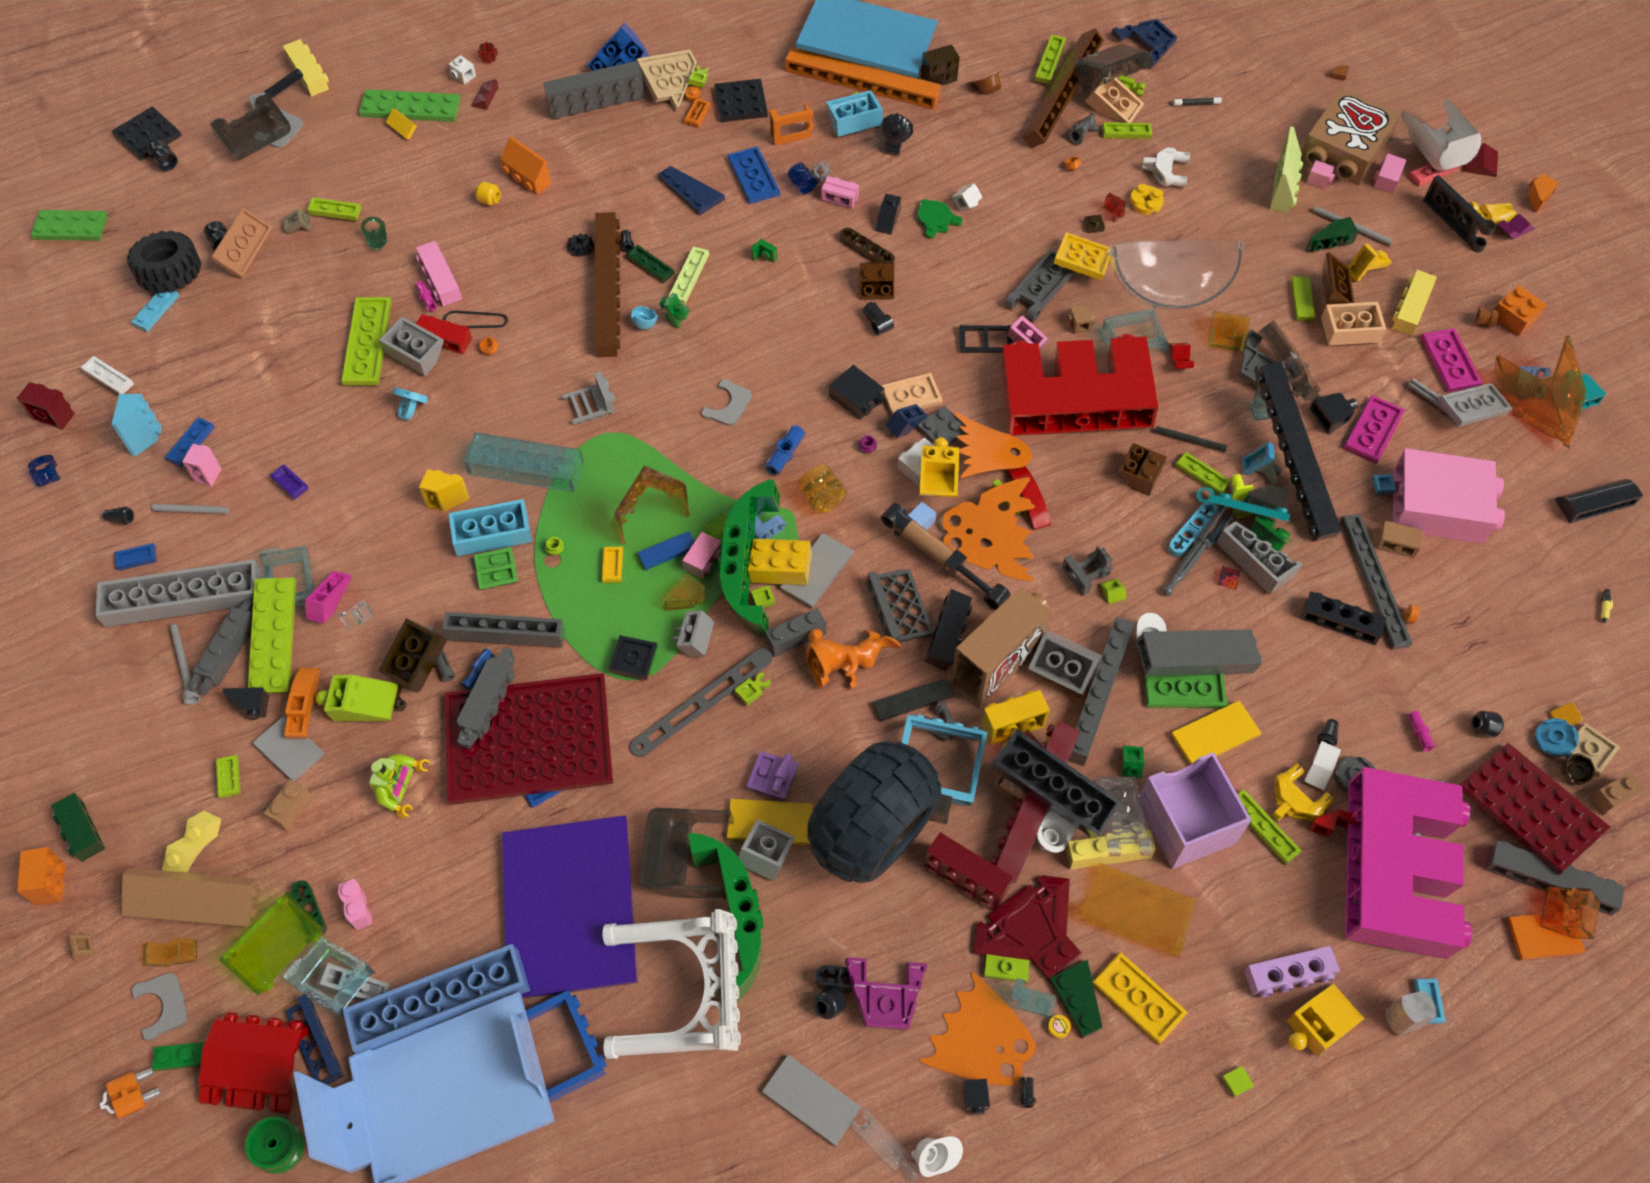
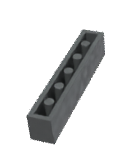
M445 612L442 626L445 637L448 640L563 647L565 635L562 619Z
M1496 841L1489 849L1485 868L1487 871L1611 916L1621 909L1625 886L1617 884L1614 880L1603 879L1592 872L1578 870L1572 865L1559 875L1532 851L1511 846L1510 843L1505 841Z

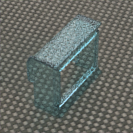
M1156 308L1105 318L1103 327L1100 329L1104 344L1110 345V339L1116 338L1113 328L1150 321L1156 338L1147 340L1148 348L1159 346L1161 352H1166L1169 341L1166 340L1155 311Z
M301 546L281 551L280 548L275 547L259 551V558L264 568L265 578H274L273 567L300 561L304 562L308 590L296 592L295 606L305 604V599L315 590L311 559L307 547Z
M321 937L303 960L299 958L285 973L284 978L297 991L307 994L310 999L342 1018L343 1009L349 1004L371 974H375V972L365 961ZM329 955L354 969L347 982L333 999L308 984V981Z

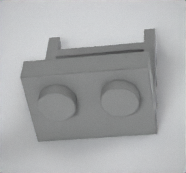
M601 372L594 374L596 385L562 395L564 400L571 399L578 418L572 420L573 425L577 423L584 424V421L589 419L593 421L594 418L599 416L603 418L605 414H615L613 402H616L612 391L609 392L608 388H610L608 379L603 378ZM591 392L598 412L592 413L585 393ZM581 395L588 415H581L575 396Z

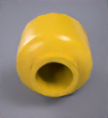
M483 181L475 187L474 193L477 201L492 206L499 202L501 192L497 185Z

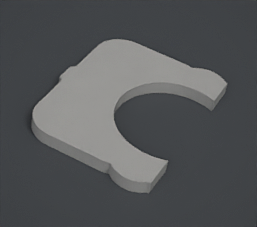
M278 110L274 117L283 120V128L279 132L270 135L262 134L258 131L254 136L257 142H263L275 148H282L302 128L303 122L300 118L288 114L284 110Z
M722 379L718 388L730 393L732 397L730 404L721 410H712L705 406L701 415L705 419H712L727 426H732L737 423L742 413L746 411L752 394L750 390L733 384L727 379Z
M166 973L145 983H137L131 988L135 1000L145 994H155L163 1002V1013L160 1019L153 1026L142 1029L144 1040L152 1041L159 1035L182 1026L187 1021L188 1013L184 1002L185 995L181 990L179 979L176 975Z

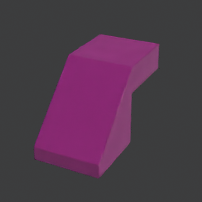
M1520 213L1509 223L1504 219L1499 223V226L1513 239L1535 229Z

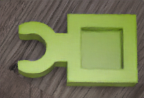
M698 65L696 71H692L688 84L704 88L708 80V67L705 70H701L700 65Z
M1120 75L1118 80L1131 92H1134L1137 96L1143 95L1146 84L1135 83L1136 79Z
M763 672L757 675L754 682L749 678L735 689V694L747 707L763 695L761 689H767L771 685L770 679L766 682H761L764 678Z

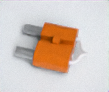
M152 1068L138 1074L131 1071L107 1082V1090L104 1092L103 1101L100 1103L101 1109L105 1108L111 1114L116 1113L118 1119H121L146 1107L147 1101L160 1096L159 1088L145 1094L140 1089L139 1081L154 1075ZM108 1093L111 1097V1102L114 1110H111V1108L108 1105H104L107 1101Z

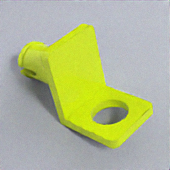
M1240 474L1233 475L1230 478L1234 489L1231 499L1250 503L1249 497L1254 488L1253 485L1245 486ZM1232 508L1236 518L1254 515L1252 512H1240L1238 509Z

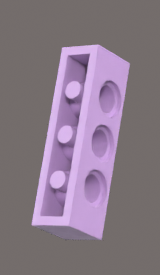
M1331 946L1252 964L1244 970L1252 995H1260L1261 998L1273 995V992L1281 990L1282 993L1294 989V986L1301 985L1302 988L1309 987L1319 980H1322V983L1330 982L1340 972ZM1309 964L1315 966L1317 972L1311 971ZM1288 969L1295 971L1297 977L1291 976ZM1268 974L1273 975L1276 978V982L1269 980Z

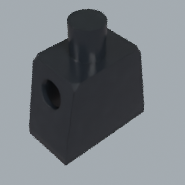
M1335 393L1314 398L1310 411L1327 434H1330L1351 420L1354 409L1358 407V403L1354 398L1346 400L1342 393Z

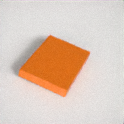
M1572 911L1514 916L1507 919L1520 961L1583 955L1585 953Z

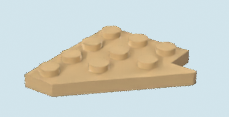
M691 50L636 59L642 77L655 102L670 100L674 110L677 111L688 86L689 77L697 64Z

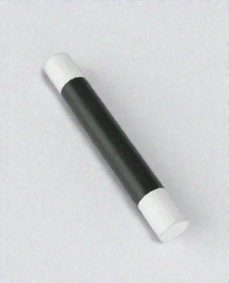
M1222 98L1174 99L1173 106L1221 104Z

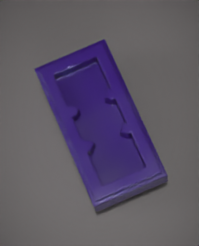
M285 464L270 475L271 479L294 500L309 489L308 485Z

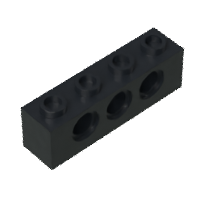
M1312 591L1305 601L1300 617L1301 620L1372 645H1376L1381 638L1387 619L1378 613L1369 612L1358 606H1352L1343 603L1341 600L1332 599Z

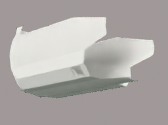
M1446 97L1443 105L1449 119L1448 123L1441 129L1434 130L1426 124H1422L1418 118L1402 110L1401 118L1409 129V138L1433 168L1438 171H1447L1467 164L1475 157L1481 146L1480 132L1475 130L1460 110ZM1449 125L1451 128L1445 132L1444 129Z

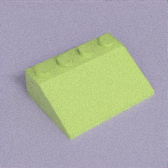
M1291 126L1278 161L1270 210L1290 213L1291 208L1296 205L1297 197L1295 195H1297L1299 190L1297 183H1299L1301 178L1299 171L1301 172L1303 166L1299 143L1294 127Z

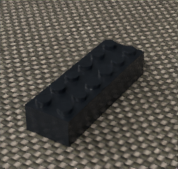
M1018 729L1010 733L989 765L994 771L1092 839L1101 836L1121 804L1119 799Z

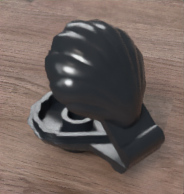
M898 113L889 114L883 118L880 125L881 131L887 139L885 152L899 155L902 143L913 134V124L905 116Z

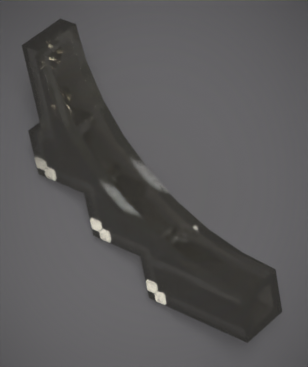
M1275 320L1271 321L1258 332L1277 360L1282 362L1285 373L1292 385L1294 396L1296 398L1301 396L1304 402L1307 400L1312 402L1320 396L1318 393L1321 391V388L1310 375V370L1299 357V352Z

